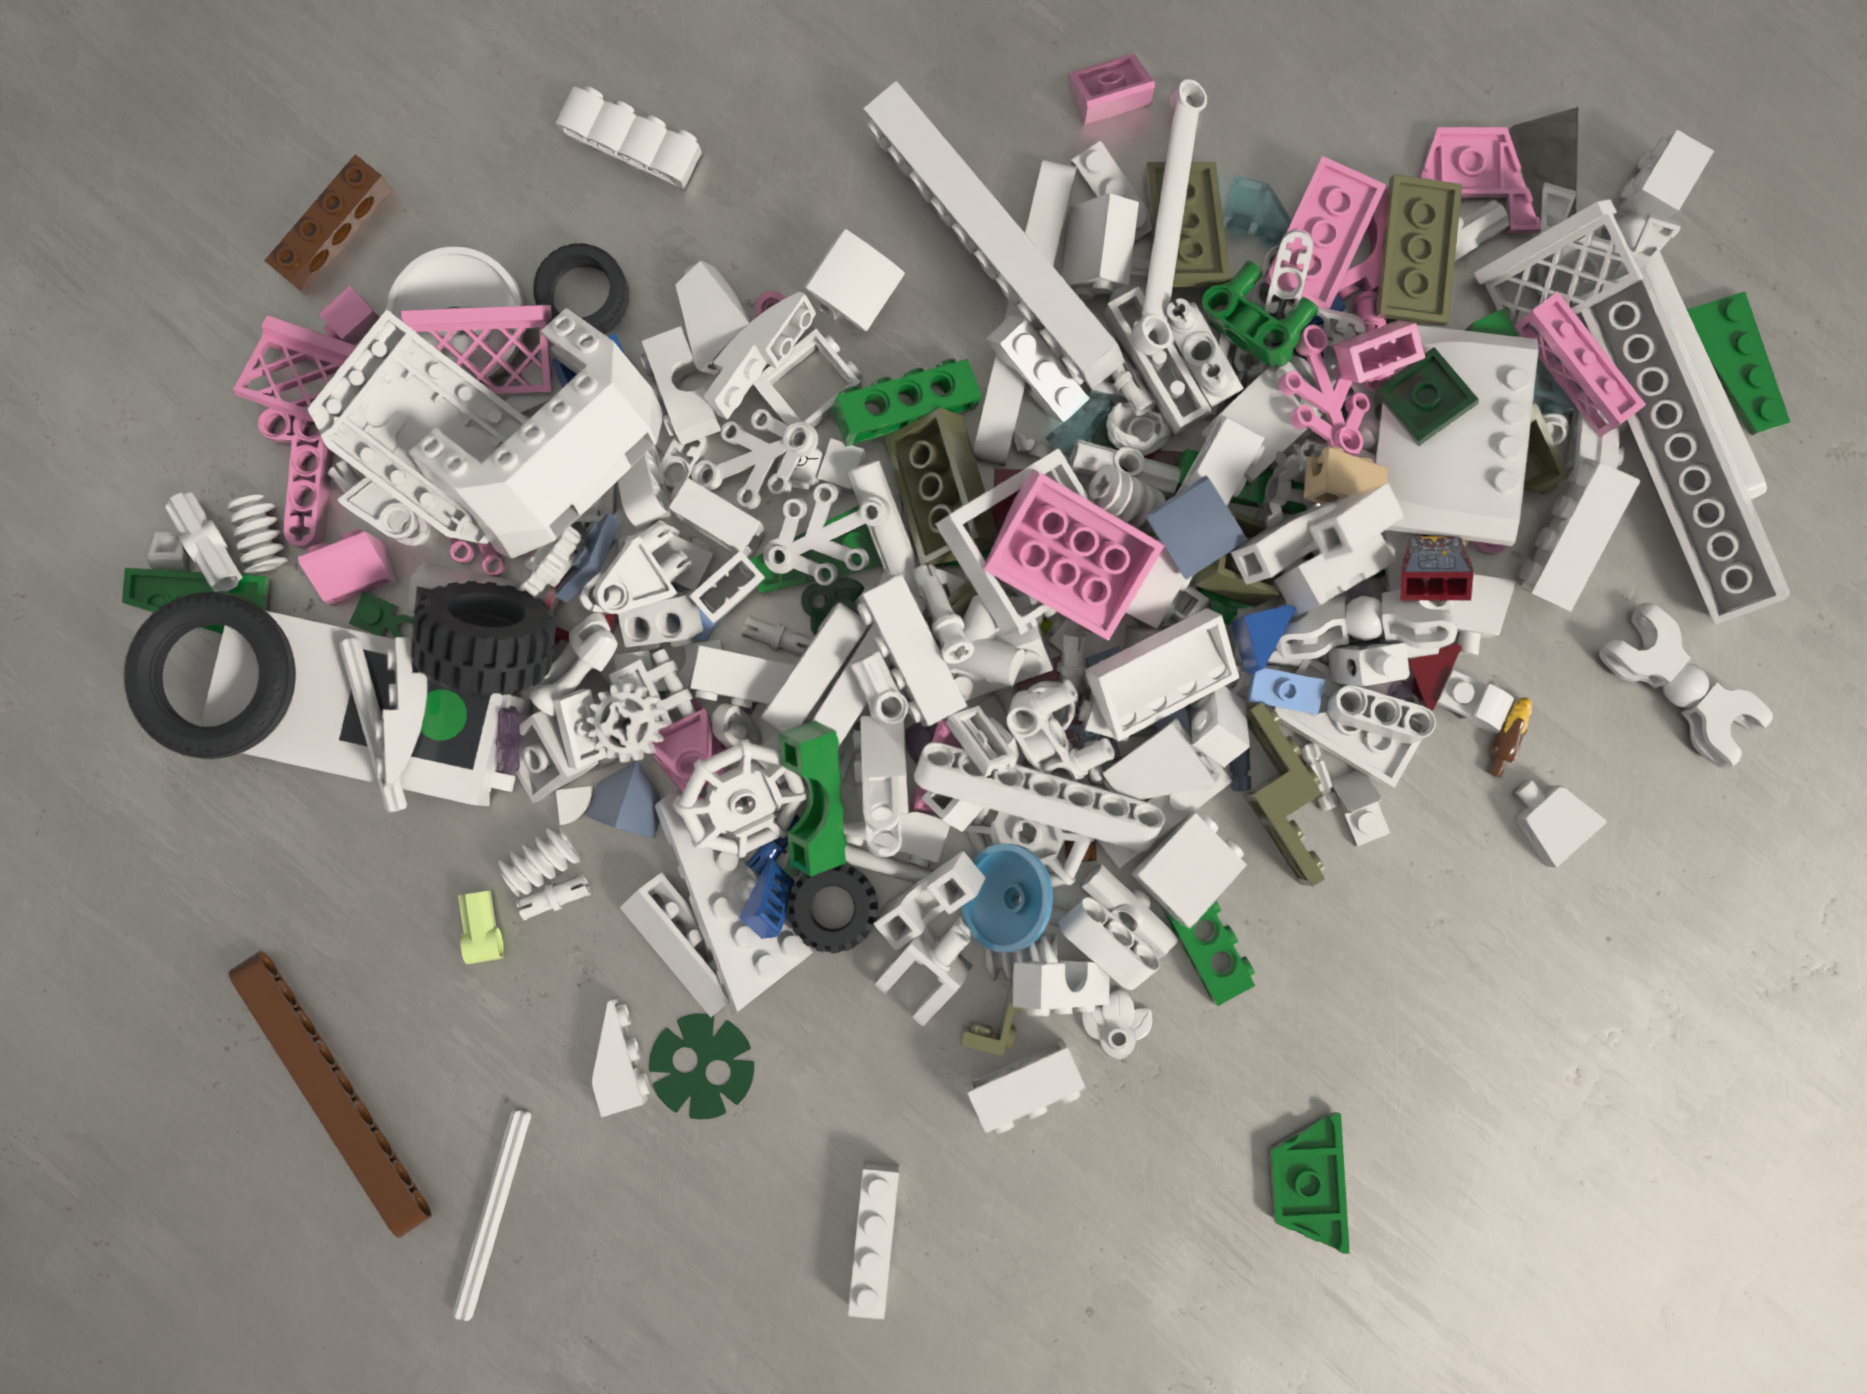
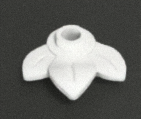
M1116 987L1109 993V1005H1103L1102 1008L1095 1006V1012H1081V1019L1086 1033L1090 1037L1099 1040L1105 1054L1114 1059H1123L1129 1056L1135 1048L1136 1041L1145 1037L1152 1027L1151 1009L1139 1008L1135 1010L1130 995L1121 987ZM1115 1034H1120L1125 1038V1043L1122 1046L1113 1044L1112 1037Z

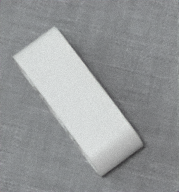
M654 445L618 480L624 511L630 522L638 529L671 511L669 509L670 502L668 501L669 497L659 455Z
M1354 685L1341 688L1329 697L1326 709L1332 720L1403 743H1416L1432 734L1436 727V719L1430 709ZM1341 697L1350 699L1353 704L1352 712L1343 709L1340 703ZM1375 707H1380L1386 712V722H1381L1377 719ZM1410 717L1417 719L1420 723V733L1410 728Z
M1084 898L1059 920V926L1064 936L1126 989H1135L1160 968V961L1156 953L1093 898Z

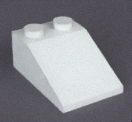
M1291 362L1281 367L1270 366L1220 413L1265 438L1262 442L1264 451L1255 465L1250 464L1244 474V477L1250 483H1253L1276 463L1275 459L1278 451L1287 454L1293 443H1300L1313 431L1308 427L1300 430L1292 425L1290 414L1294 409L1301 405H1308L1313 409L1315 415L1322 420L1327 416L1295 393L1287 396L1280 391L1278 381L1281 376L1289 371L1298 372L1305 382L1317 389ZM1300 413L1301 418L1305 421L1304 416ZM1220 414L1202 431L1201 435L1206 440Z

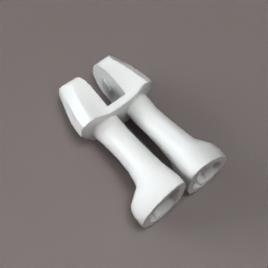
M600 613L592 614L569 632V643L563 652L552 662L549 674L535 687L531 686L534 689L529 693L530 698L544 713L556 716L553 699L574 692L586 673L592 668L603 671L613 656L618 643L614 635L609 632L610 628L604 615Z

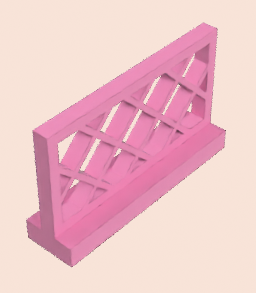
M551 305L401 311L402 321L416 331L417 334L418 332H430L440 341L435 347L437 350L441 351L445 346L459 359L456 362L459 367L464 363L478 376L476 380L479 382L483 381L493 393L554 391L550 341L541 333V330L552 319ZM539 327L540 344L532 352L518 338L527 328ZM507 328L519 329L513 335ZM484 329L479 336L473 331ZM492 329H499L509 338V341L498 353L484 341ZM458 330H464L475 340L464 354L449 342ZM438 331L449 332L446 334L445 337H443ZM513 344L528 356L517 371L502 358ZM479 345L493 357L482 372L468 360V357ZM540 352L542 356V361L537 357V355ZM532 361L543 370L544 385H531L521 376ZM497 363H500L512 375L504 386H496L486 376ZM516 379L522 384L519 386H511L516 381Z
M267 315L261 325L263 335L233 388L234 395L314 422L307 408L304 407L308 406L309 408L320 392L308 396L303 384L323 377L327 385L329 382L327 376L336 373L357 346ZM269 347L283 351L286 357L267 365L263 360ZM305 360L316 362L318 370L301 376L298 375L294 364ZM290 366L295 378L274 384L270 373ZM266 375L270 383V387L259 391L247 388L252 379ZM299 386L304 397L289 403L281 400L279 393Z

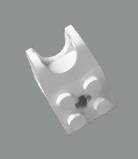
M860 716L861 730L854 731L858 802H863L868 850L878 857H888L897 853L901 848V814L909 813L904 719L899 723L885 724L874 720L872 716ZM888 833L894 837V842L888 847H879L874 843V838L878 834Z

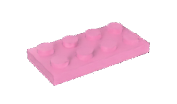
M1324 156L1318 162L1287 232L1293 229H1303L1311 235L1313 240V251L1301 298L1306 297L1310 299L1317 307L1330 309L1386 188V184ZM1295 237L1293 243L1287 242L1286 246L1292 248L1290 261L1287 262L1282 259L1281 264H1293L1303 269L1304 264H1296L1300 250H1307V246L1302 245V238ZM1279 249L1262 286L1270 289ZM1285 272L1278 277L1277 283L1282 290L1292 291L1298 285V278L1291 272Z

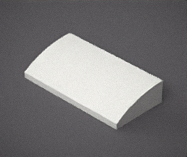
M1208 608L1085 670L1099 709L1117 741L1130 736L1239 678L1222 615Z

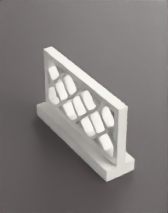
M1611 199L1593 203L1474 272L1479 284L1486 285L1497 310L1505 308L1513 327L1516 324L1519 311L1530 313L1533 308L1522 305L1527 287L1543 291L1539 305L1547 300L1550 294L1554 295L1556 292H1559L1562 298L1566 299L1565 301L1570 308L1573 301L1580 303L1571 308L1577 315L1643 279L1640 269L1613 216L1617 212ZM1603 226H1606L1611 236L1607 251L1591 246L1595 231ZM1585 237L1583 244L1577 242L1578 240ZM1568 246L1582 249L1576 269L1559 264L1563 250ZM1616 248L1620 255L1614 253ZM1588 252L1605 257L1599 276L1583 271ZM1554 255L1552 261L1546 260L1550 256ZM1612 259L1624 263L1630 275L1628 278L1620 282L1606 278ZM1538 263L1550 267L1545 286L1529 281L1533 266ZM1557 269L1574 274L1568 293L1552 288ZM1524 272L1522 278L1516 277L1520 273ZM1580 277L1597 282L1593 296L1589 299L1575 296ZM1508 280L1520 284L1515 302L1505 300L1498 286ZM1604 284L1611 286L1602 291ZM1532 324L1533 330L1536 332L1537 335H1540L1537 329ZM1515 329V331H1516L1518 337H1522V336L1519 334V332Z

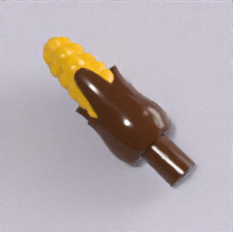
M1523 697L1517 700L1507 716V720L1504 721L1500 732L1497 733L1491 743L1490 753L1494 758L1487 773L1501 778L1507 762L1512 763L1516 760L1522 740L1528 732L1526 727L1528 726L1529 715L1532 713L1531 708L1533 705L1529 698Z

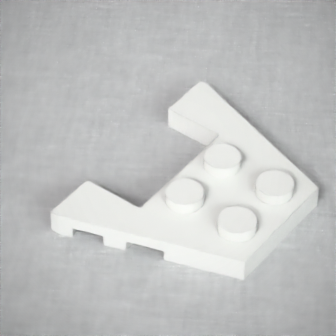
M1544 183L1540 234L1567 219L1576 197V191ZM1651 213L1648 214L1635 246H1628L1639 269L1647 266L1649 262L1652 263L1671 237L1674 238L1681 228L1680 222ZM1594 236L1591 246L1607 251L1610 241ZM1585 237L1578 240L1577 242L1583 244ZM1572 246L1564 248L1559 264L1576 269L1582 249ZM1616 248L1614 253L1620 255ZM1588 252L1583 271L1599 276L1605 257ZM1554 255L1550 256L1546 260L1552 261ZM1612 259L1606 278L1616 280L1629 273L1623 262ZM1539 264L1538 284L1545 286L1550 270L1549 266ZM1557 269L1552 288L1568 293L1574 274ZM1580 277L1575 296L1579 297L1594 290L1597 282ZM1538 290V295L1542 296L1543 291ZM1573 301L1572 305L1576 306L1578 303Z

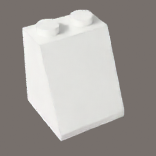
M1191 813L1130 873L1180 925L1191 928L1247 866L1241 859L1244 855L1243 851L1230 839L1224 842L1215 833L1219 829L1218 826L1204 813L1200 817L1196 813Z

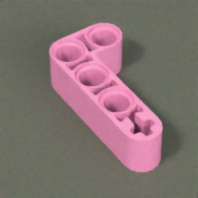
M268 408L259 416L258 428L260 432L277 444L291 446L283 529L284 536L292 545L307 550L311 546L324 543L326 538L331 477L328 472L332 468L333 451L326 447L320 432L309 437L308 430L314 422ZM284 419L285 427L283 431L274 434V425L277 421ZM316 456V467L311 471H306V461L310 457ZM313 490L314 499L312 503L308 506H303V495ZM303 513V514H305V515L312 516V517L309 518V517H307V516H304V518H302V517H301V514ZM307 528H309V529H310L309 535H308V534L303 535V537L301 538V537H300L301 531L304 532V531L307 530Z

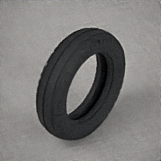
M223 592L193 593L179 597L160 607L146 619L136 632L129 646L124 665V687L127 701L140 726L151 738L165 748L184 756L199 759H219L234 756L253 748L266 739L286 715L293 698L296 683V666L293 651L280 625L270 614L255 603ZM206 625H225L240 633L252 647L258 663V684L252 700L238 716L220 725L202 727L182 718L169 703L163 686V668L171 648L186 633Z

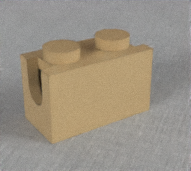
M1326 447L1322 450L1321 457L1311 456L1307 458L1304 499L1323 505L1386 484L1388 468L1373 463V460L1370 458L1356 457L1344 453V450L1341 448Z

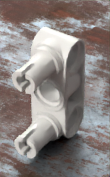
M1182 298L1176 299L1177 304L1175 306L1171 302L1167 307V323L1170 325L1174 341L1213 407L1243 390V387L1195 302L1189 304ZM1199 349H1212L1210 357L1206 360L1197 361L1194 359Z
M1067 680L1043 693L1027 690L1018 692L1011 701L1007 715V725L1020 744L1025 757L1033 764L1037 771L1076 782L1084 778L1088 774L1089 769L1114 759L1115 753L1107 738H1103L1080 750L1073 748L1062 726L1051 714L1077 701L1078 694L1071 681ZM1026 710L1030 712L1032 715L1024 716L1020 714L1018 711ZM1056 768H1065L1069 772H1060Z

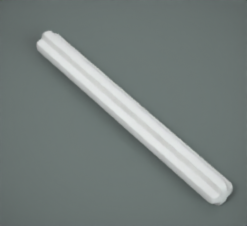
M522 1109L512 1110L509 1116L452 1312L453 1317L456 1319L469 1321L474 1314L531 1118V1114Z

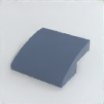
M1207 475L1144 515L1161 543L1165 545V549L1185 580L1247 541L1238 523Z

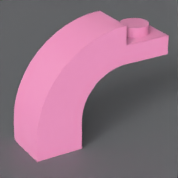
M1389 187L1384 190L1367 227L1370 237L1368 258L1363 263L1347 270L1336 294L1342 301L1359 292V288L1361 292H1375L1379 288Z

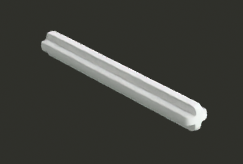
M353 637L341 641L339 647L377 777L376 757H383V742L376 743L375 721L382 720V715L361 641ZM377 779L386 811L397 812L405 809L407 803L400 779L396 781L392 788H385L384 779Z

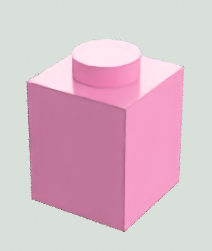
M350 286L319 313L320 317L327 323L323 329L330 337L353 345L357 344L380 318Z

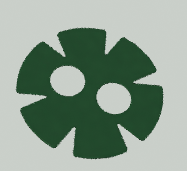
M691 1014L679 1018L677 1022L683 1040L671 1030L665 1028L652 1047L649 1071L670 1073V1075L653 1083L654 1091L659 1099L675 1113L679 1111L688 1097H691L690 1119L703 1120L726 1114V1110L720 1093L735 1105H738L750 1089L754 1076V1061L733 1060V1058L750 1050L751 1046L738 1027L728 1020L725 1021L716 1035L713 1036L714 1015L710 1017L708 1014ZM684 1047L692 1049L698 1058L696 1067L687 1073L678 1071L673 1065L674 1053ZM715 1060L726 1062L731 1070L729 1080L723 1085H713L706 1078V1068Z

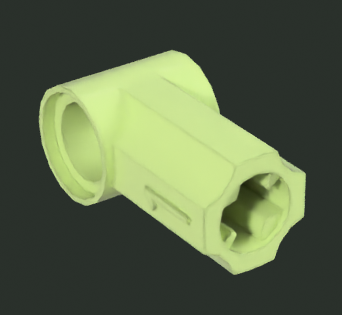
M491 890L459 895L458 899L464 932L461 934L460 945L465 964L469 965L503 959V938L500 929L496 927Z

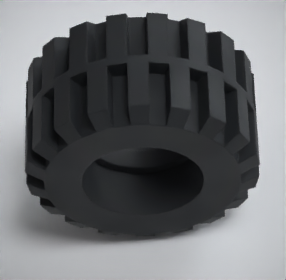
M842 864L811 877L804 873L790 891L791 895L788 899L787 907H789L788 919L794 928L793 932L803 940L802 943L808 947L815 948V951L822 953L831 952L833 954L853 949L866 939L877 918L878 900L876 891L869 882V879L852 866ZM829 886L843 888L851 895L854 902V914L851 920L845 926L837 929L826 928L819 924L812 912L814 897L820 890Z

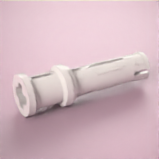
M926 564L919 566L914 571L913 576L933 619L932 633L941 642L943 659L949 664L963 662L971 657L974 652L972 641L967 639L963 632V620L953 612L935 567L929 564L928 572Z

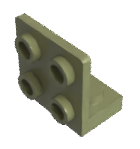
M1013 979L1010 982L997 1034L993 1033L992 1026L972 1021L971 1027L962 1026L959 1038L961 1046L1002 1057L1005 1048L1012 1049L1017 1031L1015 1025L1012 1024L1014 1013L1021 1014L1023 1009L1013 1007Z

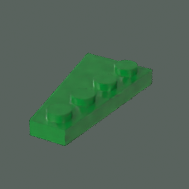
M1744 291L1687 309L1718 379L1729 393V401L1751 435L1790 423L1746 292Z
M859 505L826 521L825 526L858 511ZM866 523L831 540L852 549L862 548L867 552L869 556L868 564L858 571L850 570L844 561L813 549L800 554L819 564L832 563L838 570V576L882 567ZM806 532L796 536L794 541L804 537ZM777 550L775 553L777 561L784 562V553L781 550ZM763 553L749 559L765 577L757 586L760 593L816 581L814 576L794 568L783 574L771 571L764 562ZM853 553L852 562L855 565H861V556L858 553ZM822 568L821 576L824 579L831 578L830 570Z
M125 568L122 603L154 613L163 605L179 597L199 592H215L208 584L202 572ZM242 575L243 578L239 580L235 588L227 592L219 591L245 598L267 611L270 578L257 575ZM206 625L201 628L223 634L225 625Z

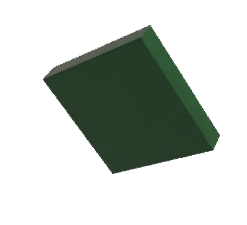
M1435 347L1425 353L1424 359L1411 363L1375 389L1378 398L1418 446L1479 404L1478 397Z

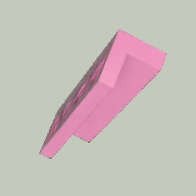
M1559 292L1545 300L1514 325L1523 338L1538 340V358L1600 437L1622 424L1646 405ZM1529 322H1531L1533 326L1537 329L1540 336L1536 334L1533 328L1529 325ZM1554 354L1558 356L1562 364L1557 361V359L1554 357ZM1575 382L1579 383L1584 392L1578 388ZM1597 410H1599L1603 414V416L1607 419L1609 423L1606 424V422L1599 415Z

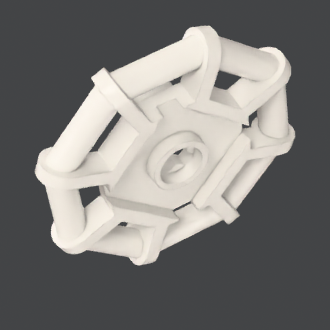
M748 739L739 740V744L704 761L699 759L694 764L695 770L681 798L675 802V811L681 814L692 837L691 844L694 847L736 854L737 858L746 857V853L779 837L785 838L802 801L808 798L809 791L803 785L799 775L782 767L781 752L779 750L752 744ZM751 759L771 763L772 765L767 770L760 769L758 765L751 764ZM740 760V765L721 775L714 772ZM783 774L788 788L778 790L775 781ZM708 780L710 783L707 786L706 798L696 800L705 781ZM750 796L747 799L748 804L745 806L736 803L741 797ZM785 803L778 819L775 818L773 812L776 806L780 808L781 804ZM709 813L712 822L706 828L703 827L697 814ZM725 830L733 832L736 837L730 839L718 835L720 833L726 834Z
M1033 765L1027 766L1029 769L1036 770ZM984 807L964 830L968 832L976 857L988 848L983 833L991 835L994 845L1002 843L1017 844L1031 850L1044 865L1048 864L1055 873L1049 874L1052 888L1065 884L1070 886L1076 881L1075 874L1090 842L1094 841V838L1001 811L997 812L998 815L992 825H985L983 823L990 809ZM1023 823H1028L1030 827H1035L1036 834L1033 835V842H1030L1027 837L1021 838L1020 831L1024 830ZM1064 841H1075L1065 864L1062 865L1057 856L1063 848Z

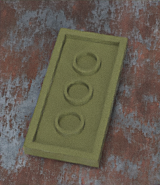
M1147 162L1145 169L1153 241L1166 162ZM1191 162L1173 287H1213L1222 285L1224 282L1228 283L1231 280L1216 162Z
M1397 174L1390 177L1376 317L1445 326L1449 323L1462 184Z

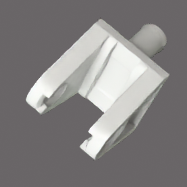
M343 460L336 465L340 470H336L335 467L329 470V476L334 479L345 493L337 499L342 506L385 535L396 539L406 546L418 547L427 541L431 532L430 524L368 477L361 481L348 462ZM408 521L407 527L402 530L403 524ZM419 522L420 534L413 539L406 538L415 531V528L417 529Z
M658 520L656 524L639 536H618L611 543L601 571L578 592V600L580 605L587 611L619 614L661 601L677 593L671 582L692 569L691 561L685 563L684 560L688 558L683 551L678 550L658 565L651 553L667 541L673 539L671 531L665 532L669 527L662 520ZM594 585L596 586L593 591V597H595L597 605L592 604L588 599L589 591ZM604 591H606V598H605V600H604V596H603Z
M959 916L943 937H939L926 926L923 933L904 947L874 983V986L885 994L914 961L920 965L924 963L939 976L937 980L940 983L912 1016L921 1027L961 987L973 966L959 954L970 943V937L972 936L971 930L966 926L964 917Z

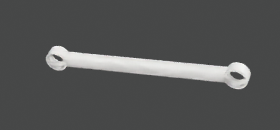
M1191 79L1181 82L1169 95V102L1174 113L1141 321L1132 330V339L1139 351L1150 356L1156 355L1165 349L1172 340V331L1167 323V307L1170 304L1198 114L1207 105L1205 90L1199 83ZM1188 95L1192 99L1194 107L1185 101ZM1152 329L1158 336L1159 345L1153 343L1148 338Z

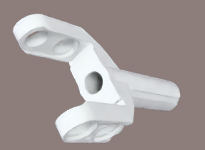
M874 460L849 470L850 472L847 473L859 507L865 499L872 496L884 498L890 506L889 518L884 523L877 526L866 524L884 570L878 586L902 575L910 592L918 597L922 596L913 576L914 571L921 564L915 555L880 460ZM870 505L867 513L871 518H876L878 510L875 506ZM935 567L941 584L945 583L949 596L965 583L964 579ZM892 664L888 668L889 672L894 669Z

